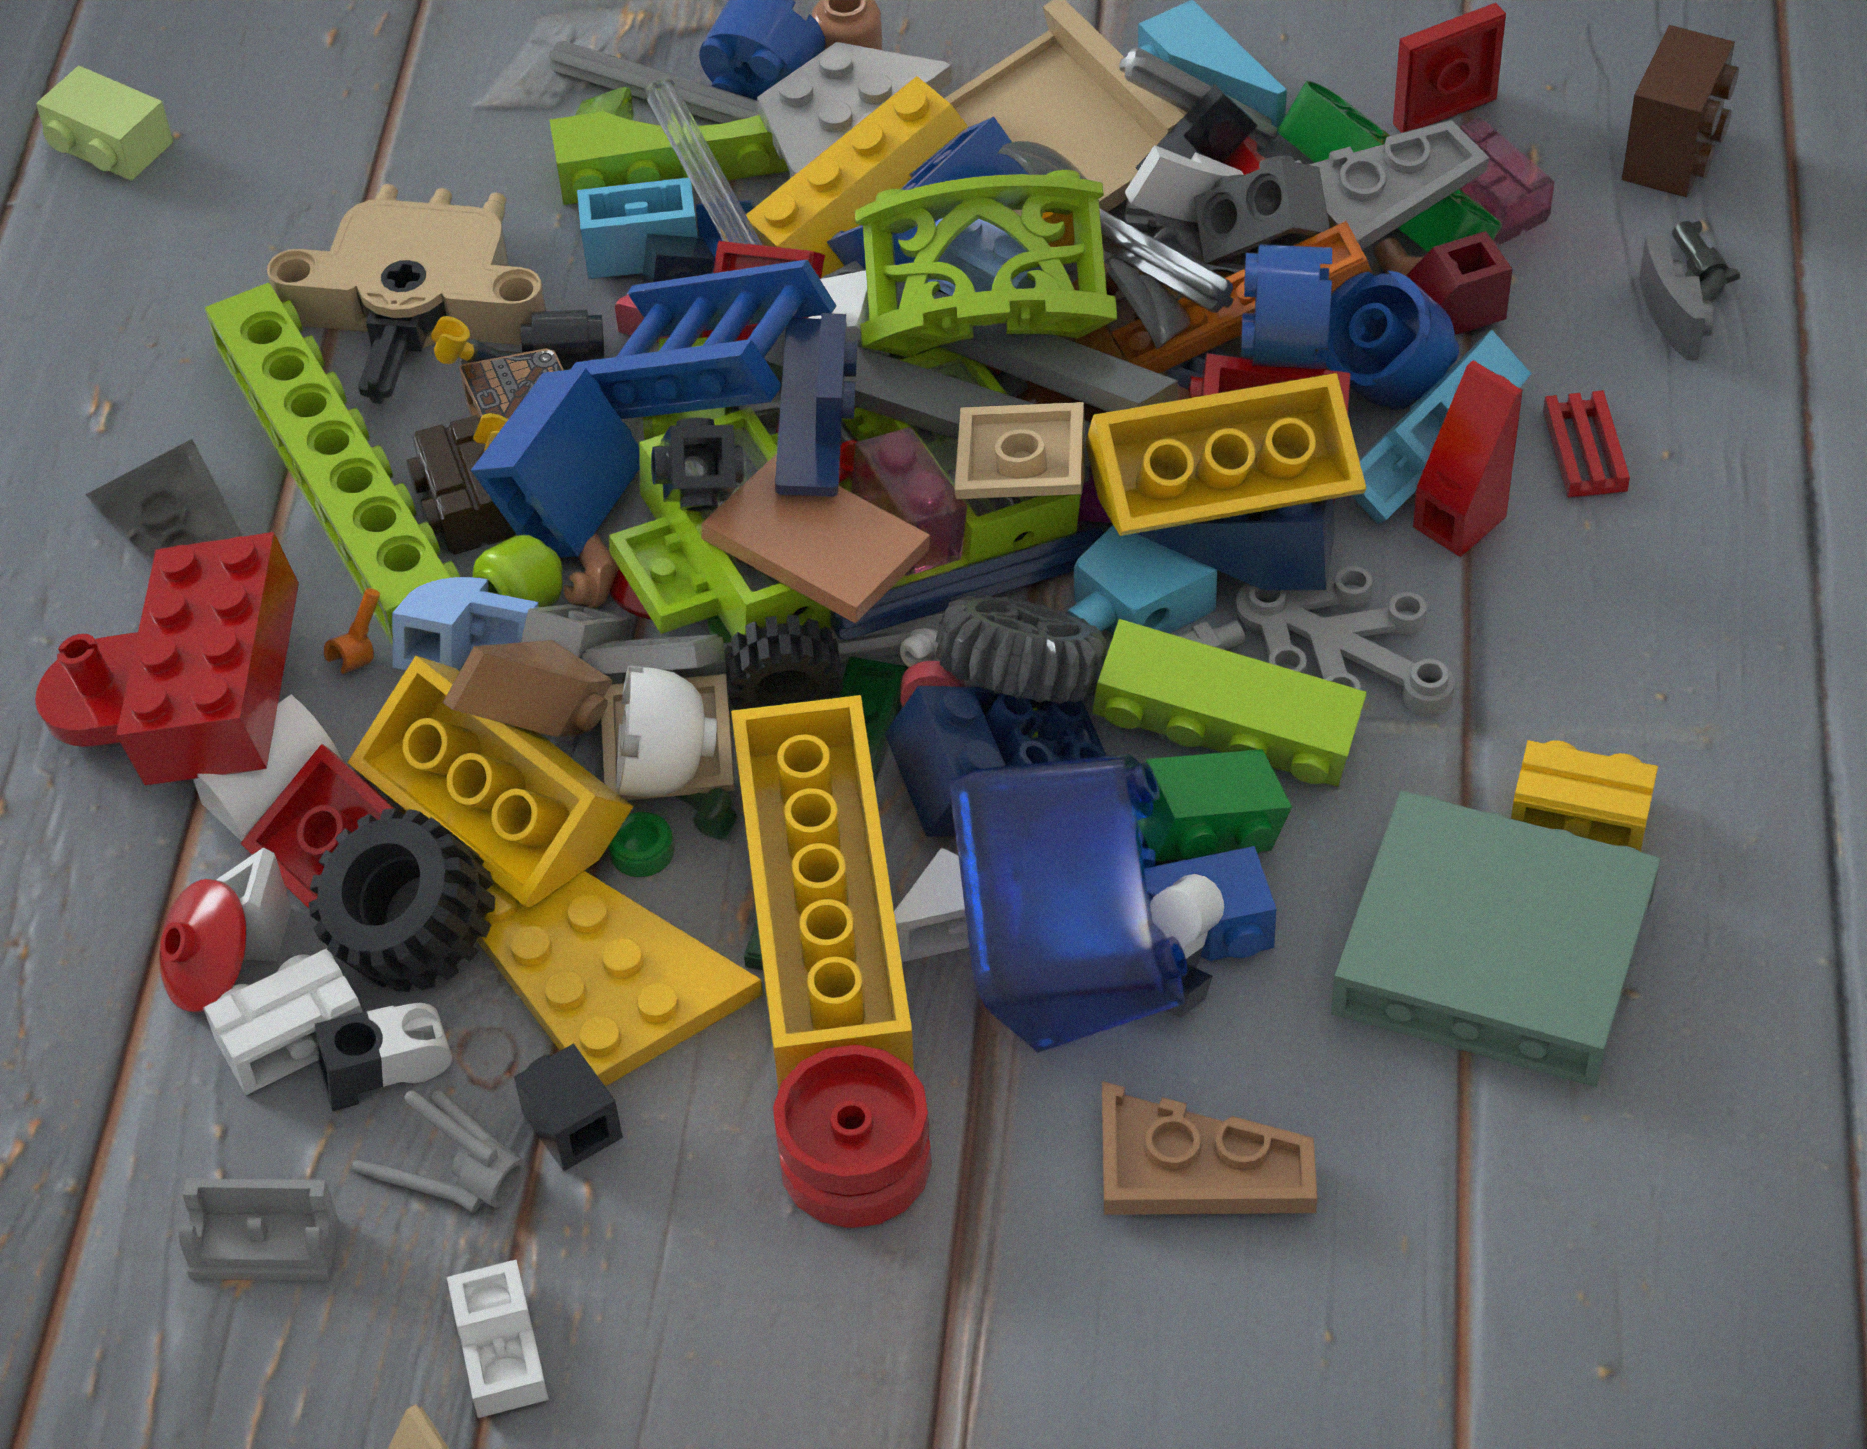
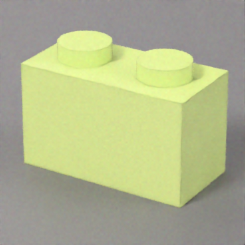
M79 65L36 103L43 125V135L48 145H51L61 153H69L92 163L102 171H110L130 181L136 178L173 143L161 100Z

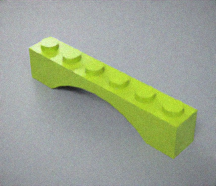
M605 111L549 119L563 205L578 203L577 190L689 177H691V183L694 186L789 171L784 158H779L773 145L772 133L766 130L760 115L723 124L692 127L648 124L628 120Z

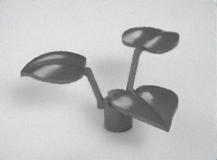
M1029 141L1011 142L1003 145L997 152L1016 160L1029 175H1047L1057 170H1073L1080 174V179H1086L1079 169L1062 154L1039 143ZM1152 212L1158 221L1165 226V228L1153 236L1154 239L1163 243L1166 240L1176 238L1188 254L1204 262L1198 223L1179 220ZM1113 259L1107 264V272L1117 285L1116 292L1121 290L1150 334L1156 349L1164 346L1171 338L1186 330L1190 324L1189 314L1161 283L1150 276L1140 275L1134 267L1120 260ZM1077 262L1063 265L1072 283L1078 278Z

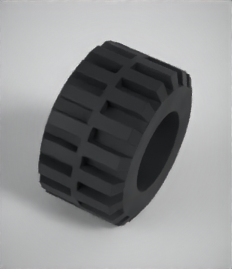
M392 808L383 810L380 820H377L371 814L358 819L357 830L351 833L345 828L335 838L339 842L336 849L332 853L325 850L319 860V863L324 866L322 874L314 875L312 878L310 890L316 893L318 897L309 902L310 917L319 922L313 928L318 939L328 945L327 950L335 957L384 988L388 985L395 991L409 992L412 984L421 990L435 987V979L438 975L449 980L459 973L456 966L457 963L463 958L471 962L479 950L473 947L478 936L487 938L491 924L485 920V914L495 911V897L486 890L494 885L491 873L482 866L484 860L476 851L431 817L429 819L420 811L408 809L403 814L398 809ZM420 877L419 889L410 907L401 916L385 924L387 908L394 895L406 883Z

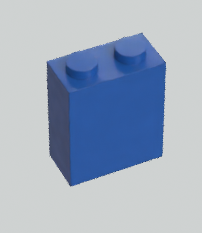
M586 368L546 372L540 376L471 469V472L517 535H530L541 540L546 546L553 549L559 558L578 557L584 549L586 542L594 535L639 471V445L632 436L629 427L621 420L602 392L599 383Z

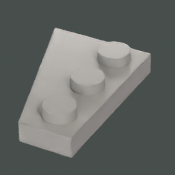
M1452 120L1386 137L1384 145L1353 152L1351 147L1332 151L1330 152L1329 159L1308 165L1320 167L1329 227L1332 228L1347 221L1363 250L1485 173L1489 157Z

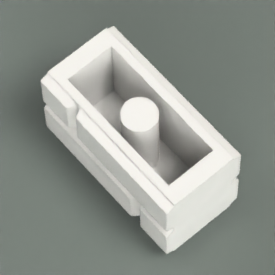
M327 948L312 956L305 954L294 956L285 961L276 973L251 985H234L232 989L225 992L216 1002L203 1007L214 1039L245 1095L318 1060L315 1023L362 1013V1008L356 994Z

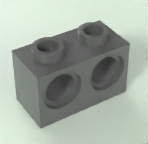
M1275 156L1259 163L1260 169L1247 175H1231L1221 178L1215 182L1216 188L1194 197L1204 264L1243 270L1245 269L1246 253H1258L1259 244L1294 246L1330 229L1320 167L1294 162L1292 156Z

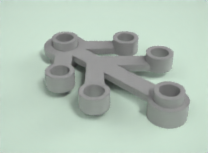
M1347 566L1339 570L1335 576V581L1327 582L1326 590H1261L1248 583L1239 590L1236 597L1237 615L1250 632L1263 636L1269 655L1268 663L1278 666L1290 664L1296 667L1291 670L1306 674V655L1301 649L1291 645L1289 629L1309 639L1322 679L1361 690L1360 681L1354 675L1347 673L1343 657L1402 685L1403 703L1408 710L1416 715L1424 717L1438 716L1446 712L1452 705L1455 680L1453 674L1444 663L1430 658L1414 663L1363 638L1364 636L1390 632L1406 635L1419 632L1424 627L1427 608L1425 600L1420 595L1413 592H1401L1390 599L1389 607L1336 616L1321 617L1308 611L1338 604L1347 608H1359L1366 605L1371 599L1373 580L1371 574L1359 566ZM1348 585H1357V586H1359V587H1361V588H1359V589H1349V588H1347V587H1345V586H1348ZM1410 611L1413 612L1414 615L1407 616L1402 615L1399 612Z

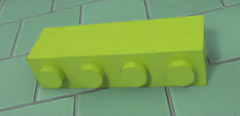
M1119 619L1097 682L1092 714L1105 717L1110 723L1118 727L1127 729L1139 727L1166 735L1171 741L1186 747L1203 746L1220 752L1263 749L1273 768L1290 772L1295 778L1306 783H1327L1339 787L1367 692Z

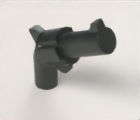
M1700 220L1694 223L1690 221L1681 222L1674 227L1672 236L1688 259L1686 264L1688 271L1685 273V277L1699 276L1702 299L1713 302L1722 293L1725 284L1740 279V272L1738 269L1729 268L1717 249L1714 247L1709 249L1700 236L1702 231Z

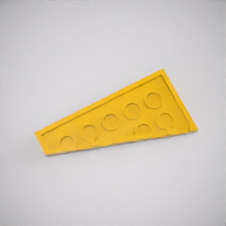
M404 808L399 810L403 814L407 812ZM586 871L581 872L532 907L521 904L494 881V885L486 890L495 897V911L485 914V920L491 924L487 938L478 936L476 941L559 1051L574 1043L605 1087L763 995L760 978Z

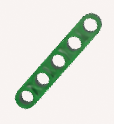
M1312 81L1304 83L1277 130L1284 139L1315 163L1329 159L1330 152L1351 147L1353 152L1384 145L1386 137L1390 136L1339 95ZM1458 189L1399 226L1398 229L1429 252L1435 246L1485 231L1494 240L1502 227V223L1489 211Z

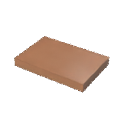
M776 454L702 522L701 539L856 623L929 551L930 535L838 486V494L834 497L777 494L775 492Z

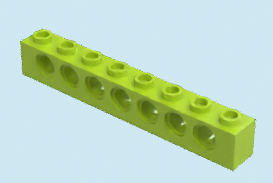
M268 282L206 306L205 311L218 353L362 596L367 588L380 592V597L373 614L393 646L392 613L411 591L421 585L440 579L460 577L452 561L442 564L438 557L441 554L440 547L431 526L427 521L418 524L414 517L417 513L408 489L403 483L394 486L391 478H393L392 469L385 452L380 445L370 447L367 441L370 440V436L362 415L356 407L348 410L344 405L347 404V399L338 376L334 371L326 374L322 368L325 367L321 351L312 335L304 338L301 335V332H303L302 324L290 300L281 302Z

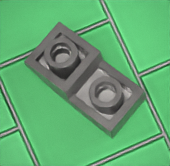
M1646 236L1639 280L1647 308L1655 324L1672 347L1686 360H1698L1702 336H1711L1713 330L1712 301L1702 299L1699 276L1683 277L1682 261L1672 259L1669 236Z

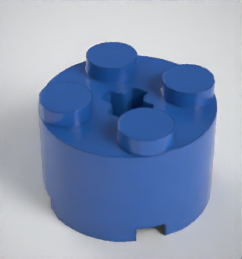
M729 0L700 47V63L706 76L712 82V87L757 100L759 95L825 50L826 42L820 25L810 14L805 21L799 14L793 11L792 8L796 3L794 0Z
M1259 244L1258 253H1246L1244 297H1255V313H1243L1241 357L1252 358V366L1305 369L1326 368L1325 352H1318L1315 349L1328 350L1332 280H1329V268H1320V264H1332V247Z
M1388 271L1390 274L1373 275L1370 272L1357 274L1345 281L1332 293L1328 350L1318 349V352H1325L1326 367L1329 370L1350 373V387L1368 401L1394 410L1405 409L1445 375L1448 368L1456 362L1459 355V344L1455 339L1453 324L1446 311L1407 276L1394 271Z

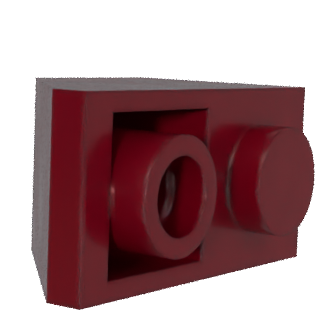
M1486 231L1433 247L1406 275L1446 311L1453 324L1455 335L1507 319L1513 269Z

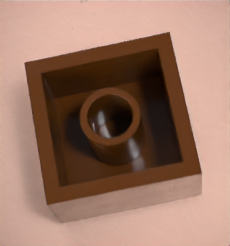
M1673 25L1668 26L1634 94L1622 173L1623 181L1687 198L1696 177L1706 178L1715 152V145H1712L1713 141L1723 142L1731 119L1732 110L1723 107L1725 99H1731L1739 75V67L1731 65L1735 41Z

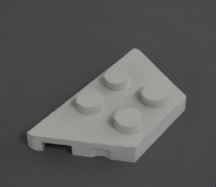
M835 42L757 97L758 111L766 130L772 133L773 145L779 158H784L790 171V178H792L916 76L936 92L942 90L952 82L951 65L939 60Z

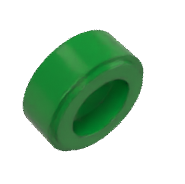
M649 812L629 814L608 845L610 858L615 868L621 873L632 877H648L659 873L669 865L674 855V842L669 824L659 815Z

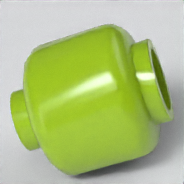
M530 535L514 536L486 550L476 559L472 571V577L488 579L489 593L538 602V608L555 604L559 600L563 588L560 558L553 549Z

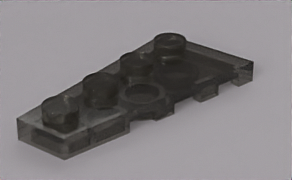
M193 439L85 494L94 509L151 565L153 564L156 549L244 536Z

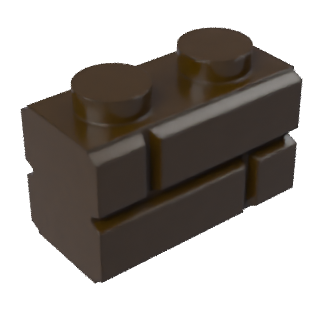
M477 415L452 421L449 427L446 428L441 424L416 431L412 438L417 457L406 459L416 494L427 491L430 497L421 501L425 520L431 526L434 534H443L448 551L454 555L480 548L483 542L491 545L516 536L513 528L471 472V469L484 453L486 445L477 443L473 439L481 419Z

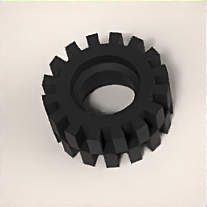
M787 615L786 623L777 624L776 616L766 617V627L760 628L754 621L745 626L746 635L737 632L731 638L732 646L727 645L725 665L728 692L734 710L841 698L840 691H843V679L836 638L833 639L832 631L825 626L819 630L818 621L808 618L803 625H800L798 615ZM792 670V671H789V672L776 673V672H780V671Z

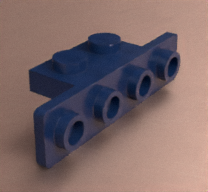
M821 313V319L792 317L786 326L775 475V492L777 494L834 497L838 494L842 419H854L856 382L844 381V377H856L858 340L846 339V314Z

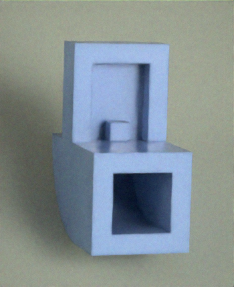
M446 578L421 585L411 591L392 613L393 668L407 670L414 657L419 656L460 670L474 646L521 642L528 609L538 608V602L489 593L488 579Z

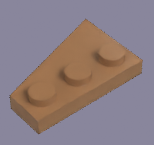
M1102 1081L1104 1215L1316 1213L1317 1184L1314 1138L1235 1116L1225 1121L1188 1112L1186 1103L1164 1097L1161 1098L1159 1104L1125 1095L1126 1087Z

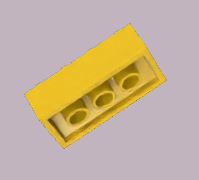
M916 76L748 212L744 218L758 245L809 250L824 254L825 259L822 277L844 267V264L828 245L827 241L839 231L845 232L860 226L855 221V210L876 201V195L882 191L901 189L912 179L909 175L961 131L969 127L946 99Z
M1337 373L1094 414L1085 441L1098 499L1119 536L1362 494L1367 489Z
M415 656L347 763L406 811L408 809L420 811L429 819L432 817L478 853L484 860L482 866L491 873L492 880L524 906L532 907L599 861L634 806L539 732L456 711L445 705L443 701L460 671L454 667Z

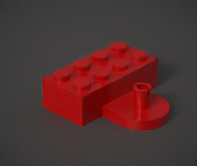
M275 533L238 536L229 539L156 549L138 632L97 639L89 634H76L67 638L59 646L58 650L60 653L57 654L58 659L42 676L35 696L38 713L50 733L63 743L79 747L120 742L145 786L197 779V774L226 775L267 769L299 582Z

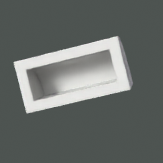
M291 694L279 702L277 706L267 769L226 775L197 774L198 778L193 780L202 805L242 841L321 744L330 748L340 759L342 757L320 723Z

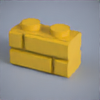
M1527 740L1515 790L1511 819L1549 829L1566 830L1576 836L1615 846H1628L1641 852L1658 766L1642 763L1637 757L1625 753L1606 756L1577 750L1573 745L1564 741L1553 740L1540 743Z

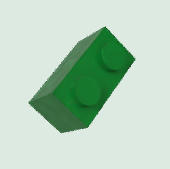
M1263 749L1146 759L1128 801L1149 849H1153L1156 852L1155 862L1179 859L1188 860L1255 846L1257 853L1272 851L1292 809Z

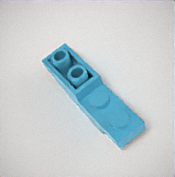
M1493 330L1480 339L1359 459L1367 489L1365 493L1351 496L1378 525L1387 520L1416 492L1417 484L1466 366L1472 360L1495 374L1504 376L1518 388L1532 374Z

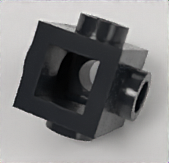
M687 418L678 420L677 426H670L661 439V446L652 447L651 453L652 481L654 485L663 484L664 502H680V509L682 511L702 512L716 510L718 508V501H726L736 489V483H742L744 477L743 449L741 445H734V425H715L714 420L710 418ZM685 462H698L703 467L704 476H685Z

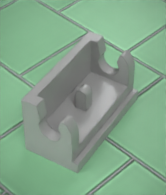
M186 1178L183 1198L185 1207L189 1212L190 1224L189 1226H179L178 1232L180 1246L188 1264L187 1273L190 1279L329 1281L339 1219L326 1180Z

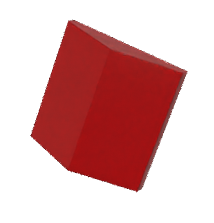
M321 744L240 844L252 855L262 848L275 853L285 887L309 908V902L318 897L316 893L310 890L312 878L314 875L322 874L324 866L319 863V860L325 850L332 853L339 845L335 838L345 828L351 833L357 830L358 819L371 814L377 820H380L383 810L394 807L330 748Z

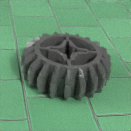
M984 594L979 597L966 596L949 602L942 621L939 622L935 640L938 643L935 657L946 671L952 672L957 679L970 681L974 687H984L993 690L995 694L1011 695L1017 700L1027 698L1039 703L1047 700L1061 704L1067 701L1078 702L1095 694L1097 682L1107 656L1105 653L1108 640L1096 626L1090 625L1084 618L1070 616L1068 611H1058L1049 608L1048 605L1030 603L1026 599L1019 601L1005 596L993 598Z

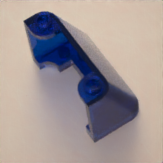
M1130 754L980 768L955 777L951 782V800L975 985L980 998L990 1013L1038 1053L1185 1004L1181 977L1187 974L1186 957L1179 941L1174 936L1167 938L1162 930L1153 923L1137 824L1138 820L1152 815L1153 801L1158 800L1160 796L1159 786L1149 764L1146 762L1140 763Z

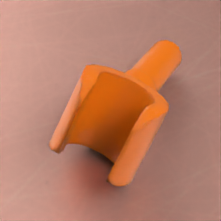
M367 588L365 590L349 632L325 642L324 657L328 662L339 658L343 659L341 674L364 667L371 663L374 658L373 646L367 634L380 597V592L375 589Z

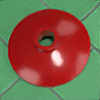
M203 879L192 883L184 889L171 907L162 931L159 953L162 982L171 1001L185 1011L205 1012L203 1007L216 1002L225 992L232 989L244 960L246 948L244 910L235 891L222 881Z

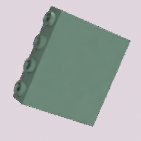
M1400 790L1334 975L1331 1014L1597 1087L1604 1064L1608 1039L1648 905L1652 903L1661 857L1642 853L1628 846H1615L1576 836L1566 830L1549 829L1514 820L1500 813H1487L1448 803L1435 796H1421Z

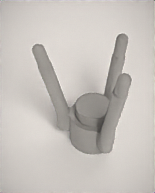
M436 1090L431 1095L432 1101L439 1108L415 1091L407 1092L405 1101L421 1113L429 1122L462 1146L455 1156L451 1168L452 1174L459 1177V1186L360 1159L353 1161L351 1165L352 1170L356 1173L454 1201L472 1213L479 1209L483 1201L494 1208H498L506 1203L518 1188L526 1168L525 1161L518 1154L500 1144L457 1103L453 1102L440 1090Z

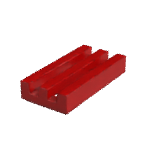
M1604 390L1592 391L1591 400H1582L1580 393L1568 394L1567 402L1559 403L1557 395L1545 396L1543 413L1568 498L1628 492L1630 475ZM1591 416L1593 418V422L1596 428V432L1610 475V478L1607 479L1605 478V474L1596 448L1594 437L1588 421V417ZM1564 419L1573 420L1590 480H1581Z

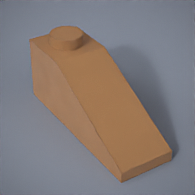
M553 640L474 646L443 703L456 711L559 738L583 734L584 731H590L599 722L608 704V700L604 698V695L613 680Z

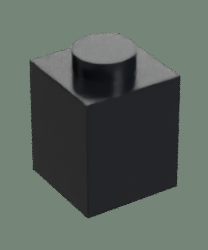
M647 234L641 284L712 274L714 258L704 238Z
M574 1043L554 1055L549 1054L536 1059L525 1071L514 1076L524 1117L563 1172L623 1138L615 1099Z

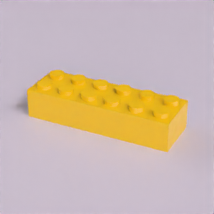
M861 695L731 711L778 1089L781 1082L800 1061L826 1048L856 1044L886 1050L908 1064L914 1072L912 1027Z

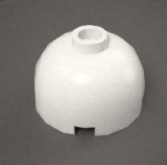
M628 666L621 704H625L622 724H619L616 760L617 794L641 797L665 796L682 789L694 778L701 756L713 757L716 744L717 720L716 718H705L701 695L693 684L673 672L657 668Z

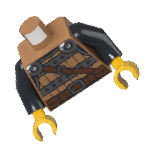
M444 316L438 320L431 333V338L436 343L434 354L437 360L443 364L455 363L458 357L460 358L462 365L459 366L467 408L471 416L477 415L481 418L473 439L477 443L486 444L484 447L485 452L540 376L546 372L563 371L564 369L555 351L547 348L522 353L498 350L476 339L468 341L470 337L468 327L459 319Z

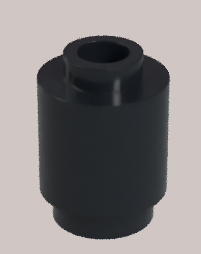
M587 309L532 312V323L521 324L522 353L546 348L553 350L563 369L572 368L576 362L604 359L602 315H588Z

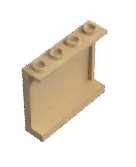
M1052 0L1043 6L1049 29L1047 32L944 99L955 108L968 127L995 117L1012 142H1035L1062 154L1079 169L1087 180L1103 183L1104 196L1099 198V208L1108 212L1128 199L1125 191L1138 172L1135 167L1184 115L1173 104L1127 81L1125 73L1119 69L1120 61L1125 57L1066 0ZM1013 210L1021 216L1022 210Z

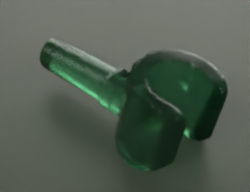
M713 788L708 794L694 793L691 795L674 796L698 810L693 818V823L701 833L717 840L725 839L738 818L737 813L730 809L732 805L731 797L722 788Z

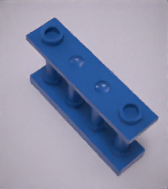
M808 260L632 285L627 294L644 319L616 357L576 362L570 370L586 368L599 383L602 392L621 419L768 403L773 400L782 385L767 364L765 356L792 317L804 318L819 316L821 313H832L837 305ZM758 324L747 340L736 341L746 325ZM713 330L702 346L692 347L702 331ZM669 336L658 352L649 353L659 337Z

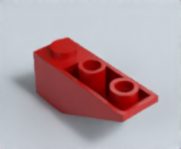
M1474 360L1466 366L1417 484L1413 528L1460 558L1507 517L1523 392L1522 389L1512 384L1504 376L1495 374Z

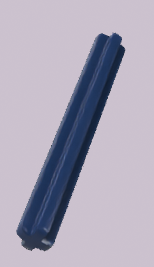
M1089 528L893 587L856 623L831 610V627L838 639L847 641L945 611L948 608L949 602L966 596L979 597L985 594L991 597L1073 572L1078 558L1104 532L1101 528Z

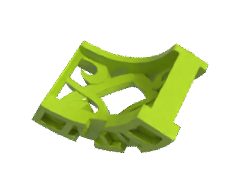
M1057 170L1047 175L1017 174L971 177L929 184L909 190L889 189L878 193L876 201L855 210L856 224L863 225L869 321L860 324L862 347L911 357L936 346L974 338L973 326L1006 323V334H1048L1080 338L1117 320L1115 296L1107 295L1099 210V198L1104 196L1103 183L1080 179V174L1073 170ZM1013 210H1022L1021 216ZM1052 212L1064 215L1072 213L1075 245L1050 247L1048 243L1055 242L1063 236L1065 226L1063 221L1056 224L1046 222L1042 218L1043 213ZM942 219L936 226L935 220ZM978 219L1001 229L1027 251L1015 255L1002 265L994 278L991 291L975 292L972 282L962 270L951 264L938 262L953 240ZM917 227L916 234L910 240L898 239L901 251L906 256L915 258L914 263L895 265L893 233H904ZM1077 262L1079 290H1074L1062 264ZM1038 267L1041 269L1027 272L1028 279L1036 283L1034 288L1016 289L1012 285L1013 279L1020 273ZM930 279L948 281L955 285V291L952 296L934 299L936 292L941 287L937 281H928ZM897 282H906L899 307Z

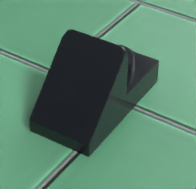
M1214 84L1156 146L1191 159L1196 152L1223 163L1258 125L1241 107ZM1146 157L1135 167L1137 170L1140 169Z

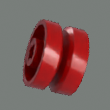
M857 1044L826 1048L800 1061L781 1082L773 1105L783 1185L798 1208L822 1223L856 1228L879 1225L906 1211L924 1191L932 1166L928 1109L924 1086L908 1064L886 1050Z

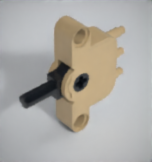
M384 184L374 200L359 203L346 212L340 222L330 251L289 249L274 256L267 265L270 285L281 302L287 300L292 302L304 327L368 332L372 348L358 389L360 394L369 397L372 403L381 404L385 398H389L393 394L407 351L422 352L423 348L436 344L431 338V333L441 317L450 316L462 321L470 331L468 341L476 339L480 342L522 345L521 324L532 323V312L546 311L542 283L538 274L531 269L509 266L502 229L506 198L503 194L498 192L490 194L483 208L451 205L452 194L445 188L437 189L429 203L396 200L398 195L397 188L392 184Z

